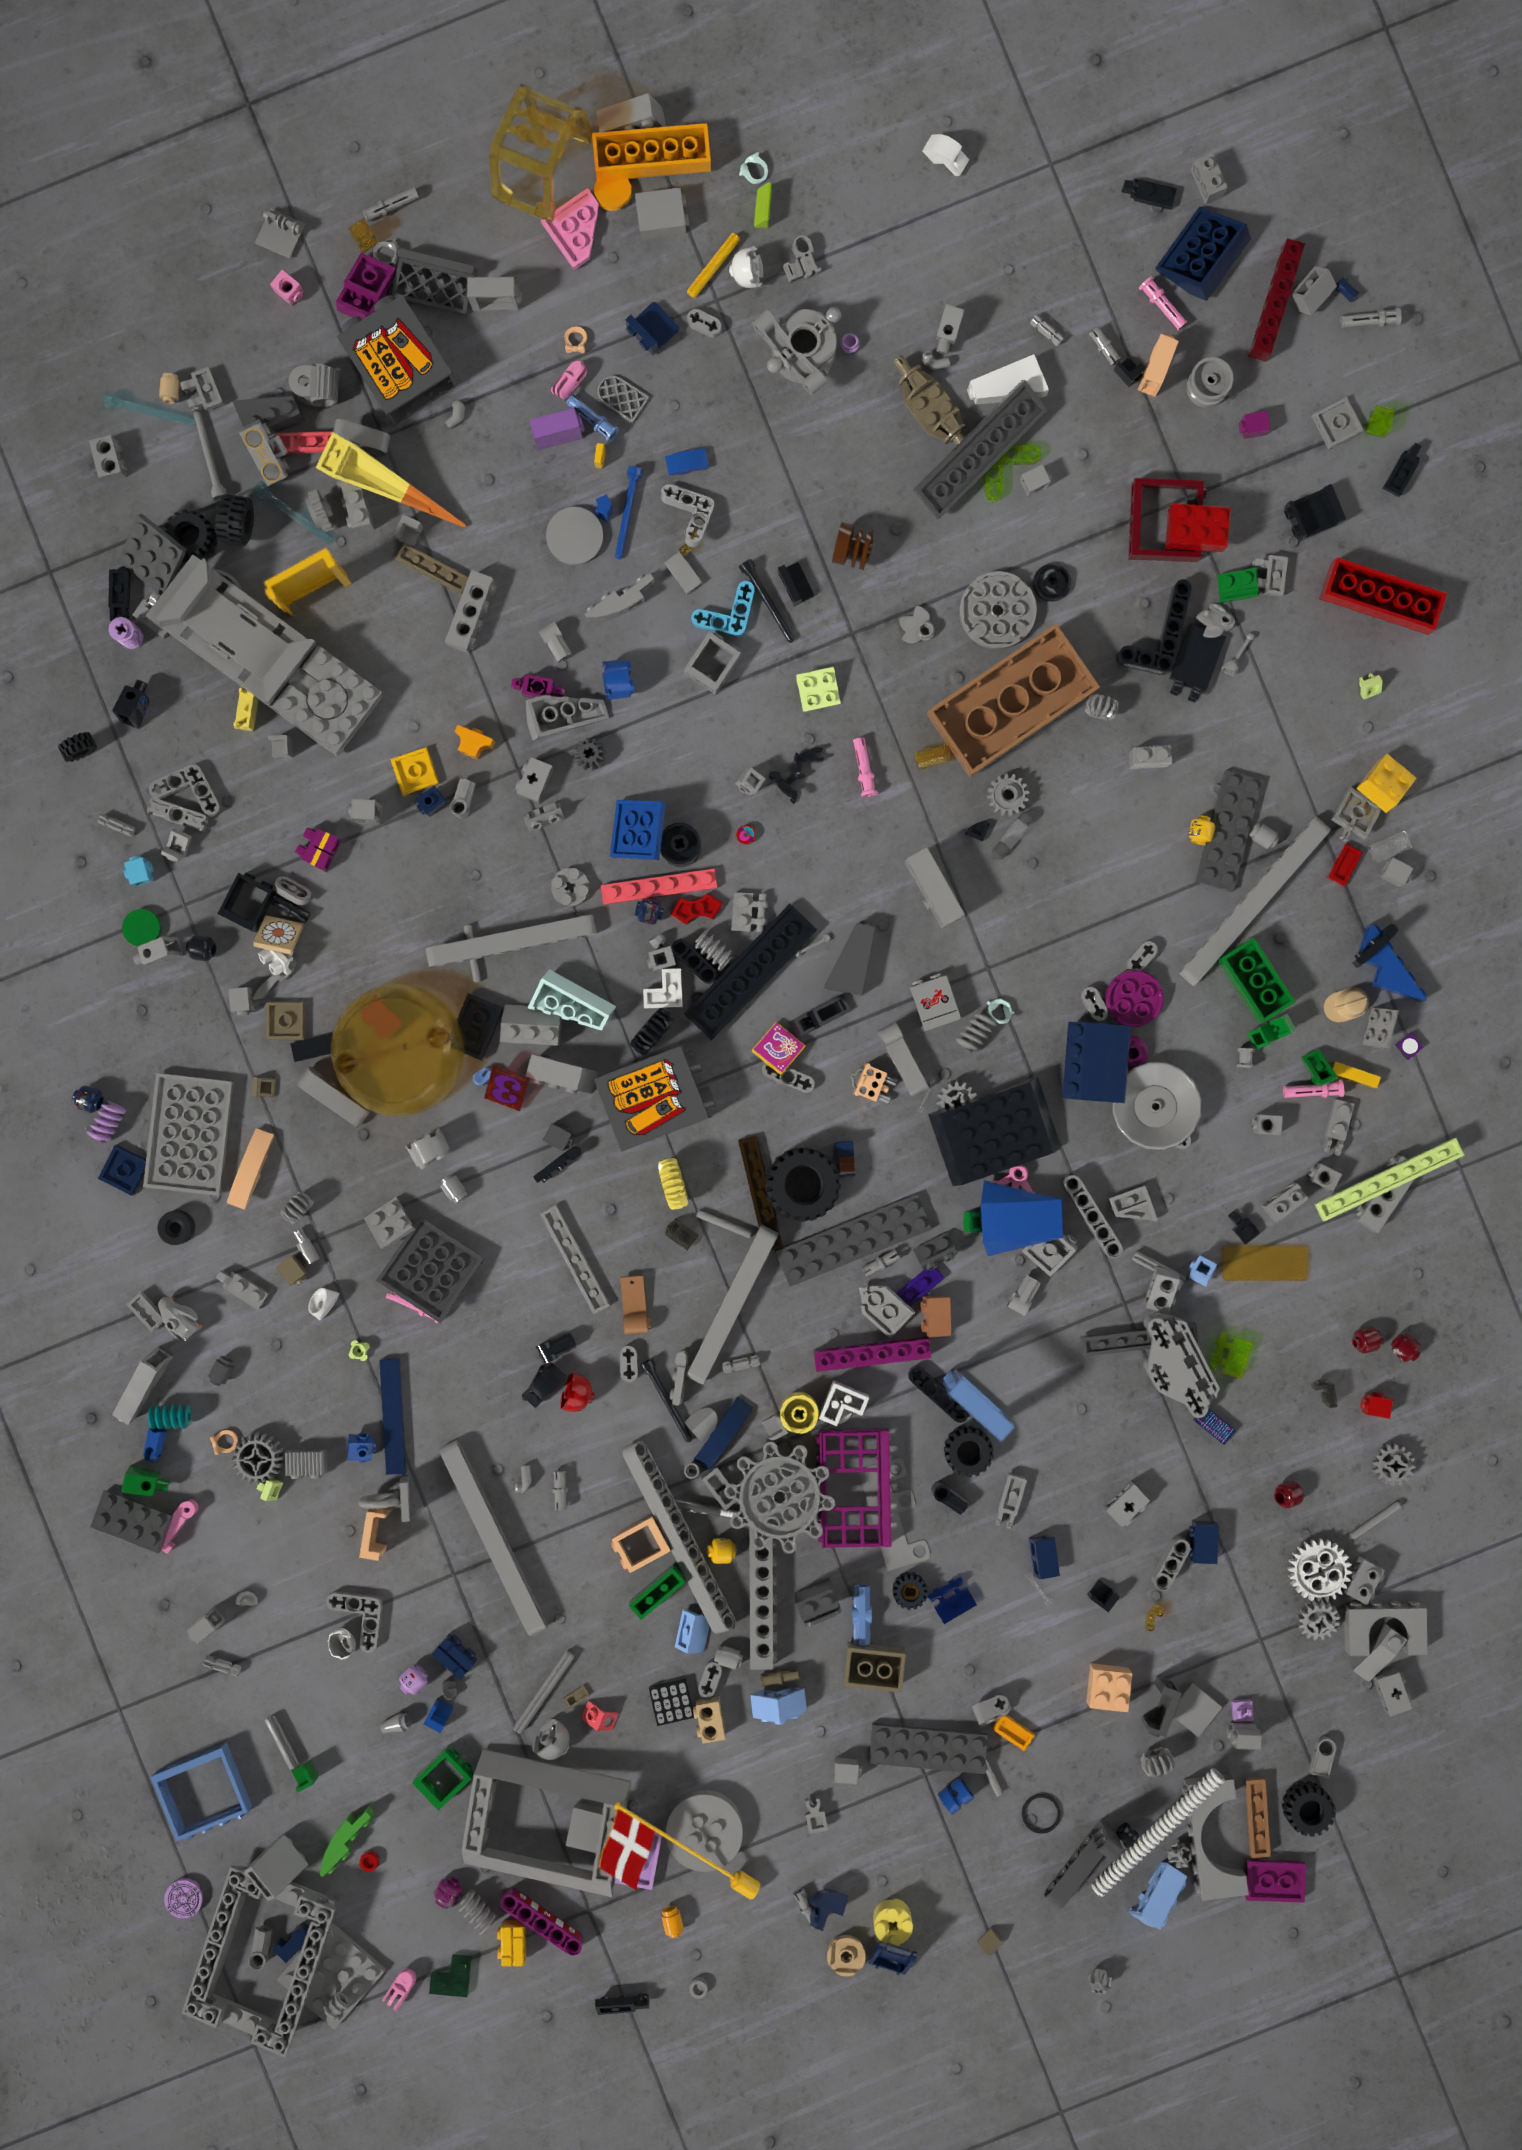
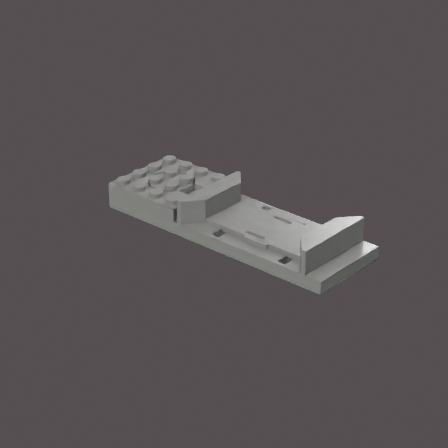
M192 555L146 614L148 619L246 691L250 692L336 757L340 755L383 698V694L379 689L322 647L317 646L313 639L305 638L209 567L203 558L200 560ZM221 583L227 586L222 595L216 591ZM280 625L285 630L278 637L273 632ZM189 627L193 630V633L185 640L181 635ZM247 669L251 674L243 682L239 679V676Z

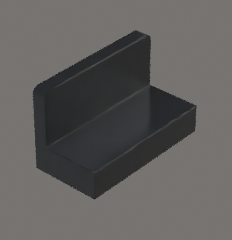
M798 562L788 567L785 564L778 567V574L794 607L814 597V593Z

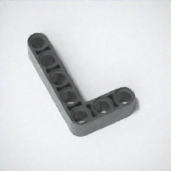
M1099 1821L1046 1888L1044 1897L1059 1909H1062L1104 1855L1112 1862H1115L1120 1857L1123 1846L1117 1833Z

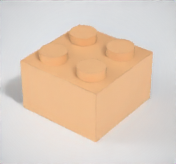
M1090 1663L1086 1700L1089 1708L1128 1712L1132 1672L1129 1667Z

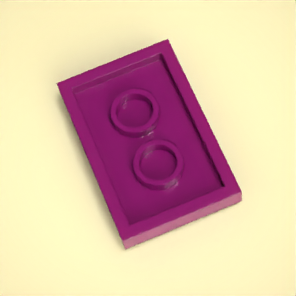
M1246 1859V1879L1249 1894L1245 1895L1246 1900L1305 1903L1306 1863L1304 1861Z

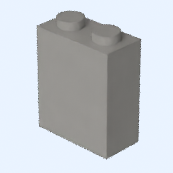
M681 187L635 193L641 239L686 233L689 219L688 213L684 214L683 207H687L685 194L681 195Z
M580 1802L576 1803L573 1807L566 1846L596 1853L603 1808Z
M285 1835L277 1838L244 1870L268 1901L276 1898L308 1865L305 1861V1856L295 1849L292 1840Z

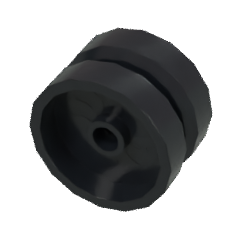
M673 823L662 832L660 852L670 865L687 867L699 858L701 839L698 832L691 825ZM682 842L684 847L678 849L677 844Z

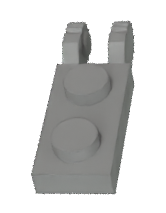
M1334 1099L1325 1132L1326 1138L1323 1152H1329L1333 1138L1337 1139L1335 1155L1342 1153L1355 1104Z
M681 1350L676 1355L675 1363L678 1367L674 1369L673 1373L675 1388H672L670 1392V1399L673 1400L672 1405L677 1406L683 1403L689 1354L685 1350Z
M1008 1472L998 1506L995 1525L999 1526L1002 1522L1003 1513H1008L1010 1515L1006 1522V1528H1012L1027 1483L1026 1477Z

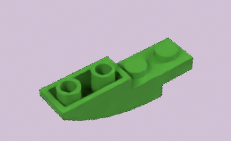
M370 1805L357 1818L350 1813L337 1829L323 1857L320 1870L322 1877L327 1872L331 1874L337 1868V1862L340 1859L344 1861L352 1852L350 1848L353 1844L352 1841L360 1833L358 1830L362 1826L365 1828L373 1820L371 1816L375 1810Z

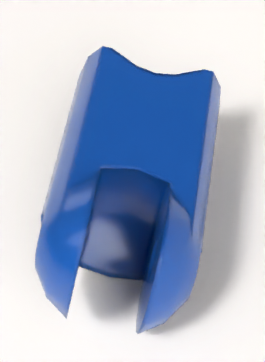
M149 1427L143 1452L145 1460H151L154 1463L161 1458L167 1430L157 1427L151 1429Z

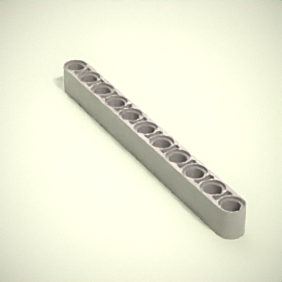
M1316 816L1178 974L1192 986H1195L1326 837L1331 828Z
M455 1440L440 1447L441 1457L527 1634L532 1636L547 1629L546 1619L460 1442Z
M639 1441L626 1446L623 1449V1457L709 1626L715 1634L733 1630L736 1626L735 1617L647 1445Z

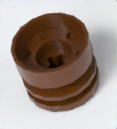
M841 522L832 563L845 565L849 557L852 558V568L855 567L856 560H861L859 569L864 570L872 551L874 542L873 530L868 529L867 536L863 537L864 527H861L858 535H855L854 525Z

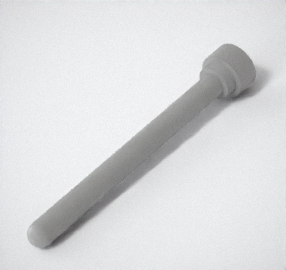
M195 411L194 418L213 484L211 490L212 499L220 501L221 497L227 494V491L220 484L201 412Z

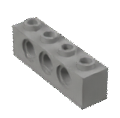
M471 570L445 639L447 646L468 654L470 649H474L477 641L475 638L477 631L480 632L483 626L482 617L484 613L487 614L490 607L489 598L496 591L497 585H495L492 577ZM477 591H483L481 598H474V594ZM470 609H476L477 611L474 616H467ZM463 627H470L469 633L461 634Z
M1397 1155L1392 1157L1387 1164L1388 1169L1407 1159ZM1414 1179L1390 1190L1387 1198H1384L1381 1194L1360 1205L1355 1212L1354 1220L1372 1232L1379 1233ZM1374 1204H1377L1379 1207L1376 1214H1373L1371 1210Z

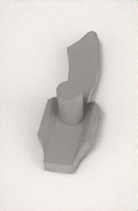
M294 959L288 966L292 973L298 964ZM284 972L277 975L273 974L259 987L253 1000L265 998L278 980L283 982L289 975H286Z

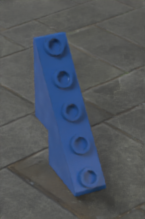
M1375 924L1366 927L1359 951L1361 949L1366 951L1370 947L1368 943L1376 936L1380 938L1381 929ZM1389 941L1364 963L1377 967L1372 983L1373 987L1420 1002L1426 1001L1427 994L1421 987L1416 985L1415 977L1411 972L1406 971L1403 960L1392 951L1393 946Z

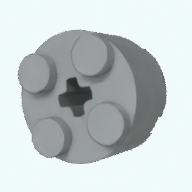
M440 1128L417 1138L413 1144L409 1143L405 1146L416 1167L419 1166L420 1169L429 1166L434 1158L440 1160L450 1152V1146Z

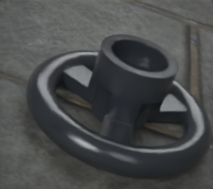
M1054 563L1046 564L1035 573L1033 587L1037 595L1043 600L1050 602L1063 599L1070 591L1071 577L1063 566ZM1049 569H1055L1054 572H1051L1047 575L1045 580L1039 581V578L1043 572ZM1060 572L1064 575L1066 581L1063 591L1059 587L1062 580ZM1054 579L1056 584H1051L1049 580ZM1048 586L1049 588L1053 589L1057 595H1046L1042 592L1040 587Z

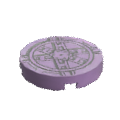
M180 1878L173 1882L167 1888L164 1896L167 1910L177 1918H189L195 1915L204 1901L203 1890H201L196 1881L190 1878Z

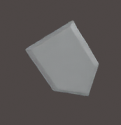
M860 1286L862 1314L891 1339L915 1311L887 1286Z

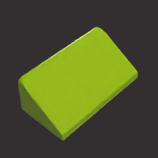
M771 182L766 183L757 190L754 227L768 229L772 196Z

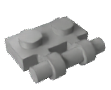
M734 892L731 931L751 932V925H757V933L764 931V925L767 923L765 910L768 908L766 894H759V901H753V893ZM752 908H758L757 919L752 918Z

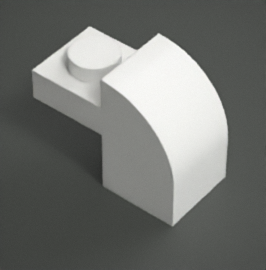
M942 134L931 135L922 150L934 164H944L954 176H960L969 161L968 157L960 150L962 146L954 139Z

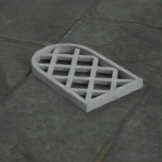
M617 376L605 377L597 388L600 401L631 423L635 421L650 399L649 396ZM613 379L614 384L607 385L606 380ZM624 385L625 392L618 393L617 386ZM627 386H629L633 390L627 391ZM615 387L616 393L609 395L608 388ZM606 389L607 395L600 396V390ZM635 392L636 399L629 400L628 394ZM638 393L641 394V395L644 396V397H643V398H638ZM626 394L627 401L620 402L619 396ZM617 396L618 403L611 404L610 397ZM645 400L640 407L639 401ZM637 402L638 408L631 409L630 403ZM628 403L629 410L622 411L621 405ZM613 406H619V411ZM637 411L635 416L632 417V412ZM625 413H630V418L627 417V416L624 415V414H625Z

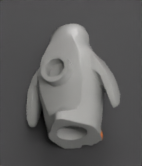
M162 1297L158 1302L163 1322L167 1330L175 1338L179 1339L181 1337L184 1341H187L203 1327L196 1321L198 1319L196 1312L188 1306L174 1302L173 1297Z

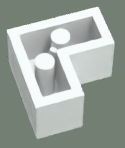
M833 1380L820 1410L819 1419L837 1426L844 1409L862 1416L868 1403L869 1395Z

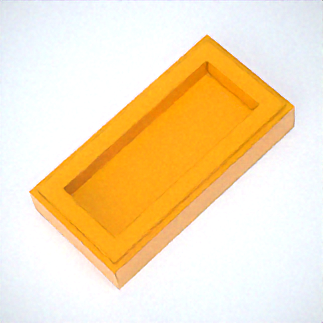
M1008 1715L998 1718L992 1727V1730L1023 1751L1026 1750L1035 1737L1032 1731Z

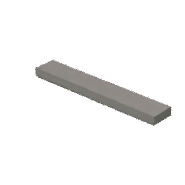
M556 1204L541 1212L540 1215L593 1315L611 1306L559 1206Z

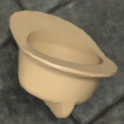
M1357 987L1335 992L1325 1000L1324 1013L1331 1021L1338 1023L1360 1017L1368 1010L1369 997L1365 991Z

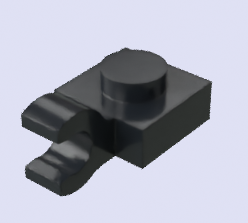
M1235 1211L1228 1215L1236 1225L1232 1229L1244 1245H1247L1260 1234L1249 1218L1246 1217L1243 1220Z

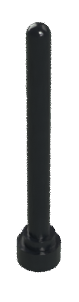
M752 559L743 562L739 566L740 571L750 578L786 640L792 643L794 636L757 577L754 562Z
M652 1358L646 1360L639 1365L641 1371L649 1375L685 1441L691 1442V1434L677 1409L672 1405L668 1393L655 1372V1362Z

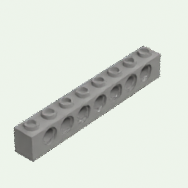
M749 1526L750 1670H773V1663H777V1651H773V1644H777V1632H773V1625H777V1613H773V1605H777V1594H773V1586H777V1574H773V1567H777V1555H773V1548H777V1539H770L767 1542L765 1548L769 1552L762 1556L752 1545L755 1532ZM766 1567L769 1571L767 1574L762 1575L758 1572V1569ZM761 1586H766L769 1591L761 1594L758 1589ZM765 1605L769 1610L766 1613H761L758 1608ZM760 1625H767L769 1629L766 1632H761L758 1627ZM761 1644H766L769 1649L761 1651L758 1647Z

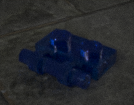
M961 1576L955 1580L951 1579L947 1585L940 1589H934V1592L928 1595L931 1602L936 1599L940 1601L934 1608L944 1624L977 1606L967 1587L962 1590L958 1588L964 1584ZM953 1590L955 1594L945 1599L943 1595Z

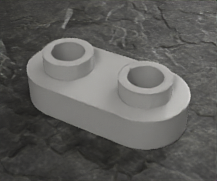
M284 876L278 877L275 881L274 890L281 896L297 905L309 903L311 892L306 887Z

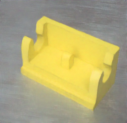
M239 688L240 694L233 726L235 729L254 731L259 699L243 688Z

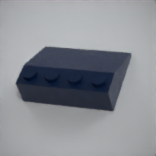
M1199 206L1155 269L1189 294L1207 301L1251 240L1248 226L1245 223Z
M1068 1022L1063 1099L1125 1103L1131 1026Z

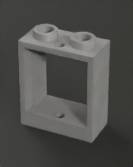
M467 277V297L473 311H519V304H522V293L514 277Z
M708 632L683 671L685 675L716 695L740 660L741 653L736 645L725 643L723 641L724 638L718 633L712 634ZM710 641L733 655L716 682L693 668Z

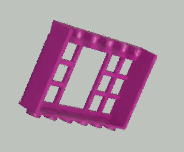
M889 1428L820 1429V1435H816V1446H820V1454H816V1466L826 1467V1454H840L841 1468H827L829 1473L877 1472L878 1506L834 1507L832 1510H829L841 1511L842 1525H827V1511H819L817 1518L818 1523H821L823 1532L818 1538V1542H822V1548L891 1547ZM862 1435H877V1449H862ZM826 1436H840V1450H826ZM844 1436H858L859 1450H844ZM844 1454H859V1468H844ZM863 1454H877V1468H863ZM826 1480L820 1483L821 1493L827 1496ZM845 1511H860V1525H846ZM864 1511H878V1525H864ZM846 1529H860V1540H846ZM864 1529H879V1539L864 1540ZM827 1530H842V1540H828Z

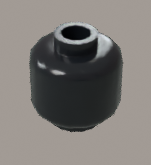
M195 935L186 943V952L189 953L190 958L193 960L209 961L216 954L217 946L211 937Z

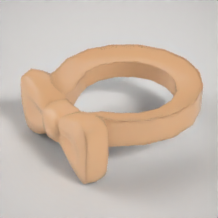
M581 327L569 328L564 335L566 352L584 354L587 342L585 330ZM578 332L583 336V340L578 346H572L568 340L570 334Z
M223 1430L216 1436L212 1435L210 1437L215 1455H219L220 1452H232L236 1448V1443L239 1442L237 1434L232 1430ZM229 1434L233 1437L234 1444L231 1448L225 1449L218 1446L217 1441L222 1435Z

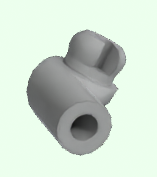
M931 351L923 353L922 361L930 369L939 370L950 367L948 357L937 359Z
M459 400L452 403V416L445 420L449 429L464 419L465 406Z
M521 1466L522 1479L520 1483L516 1482L514 1484V1491L516 1493L526 1492L531 1484L530 1466Z

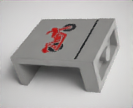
M940 973L931 976V981L925 983L923 979L913 982V987L909 988L922 1022L923 1032L961 1019L947 975L942 976Z

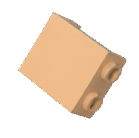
M393 1507L370 1508L367 1511L359 1558L379 1561L385 1554L387 1545L376 1543L379 1518H386L392 1512Z

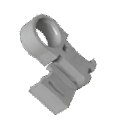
M804 235L796 237L792 244V251L796 256L795 262L792 264L787 262L783 265L789 283L802 276L806 279L821 271V268L817 267L813 258L814 249L810 238ZM800 241L807 243L809 247L807 252H804Z

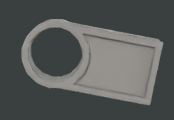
M1322 1736L1316 1740L1309 1767L1310 1774L1329 1779L1336 1752V1744L1331 1738ZM1324 1741L1332 1743V1748L1327 1753H1322L1319 1750L1320 1744Z

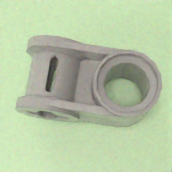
M997 1695L973 1705L972 1709L979 1726H983L1007 1715L1011 1710V1705L1005 1696ZM1000 1701L1004 1704V1709L1002 1710L998 1707Z

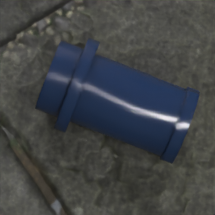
M1342 277L1336 284V291L1339 290L1351 302L1359 292L1347 282L1348 279L1345 280Z

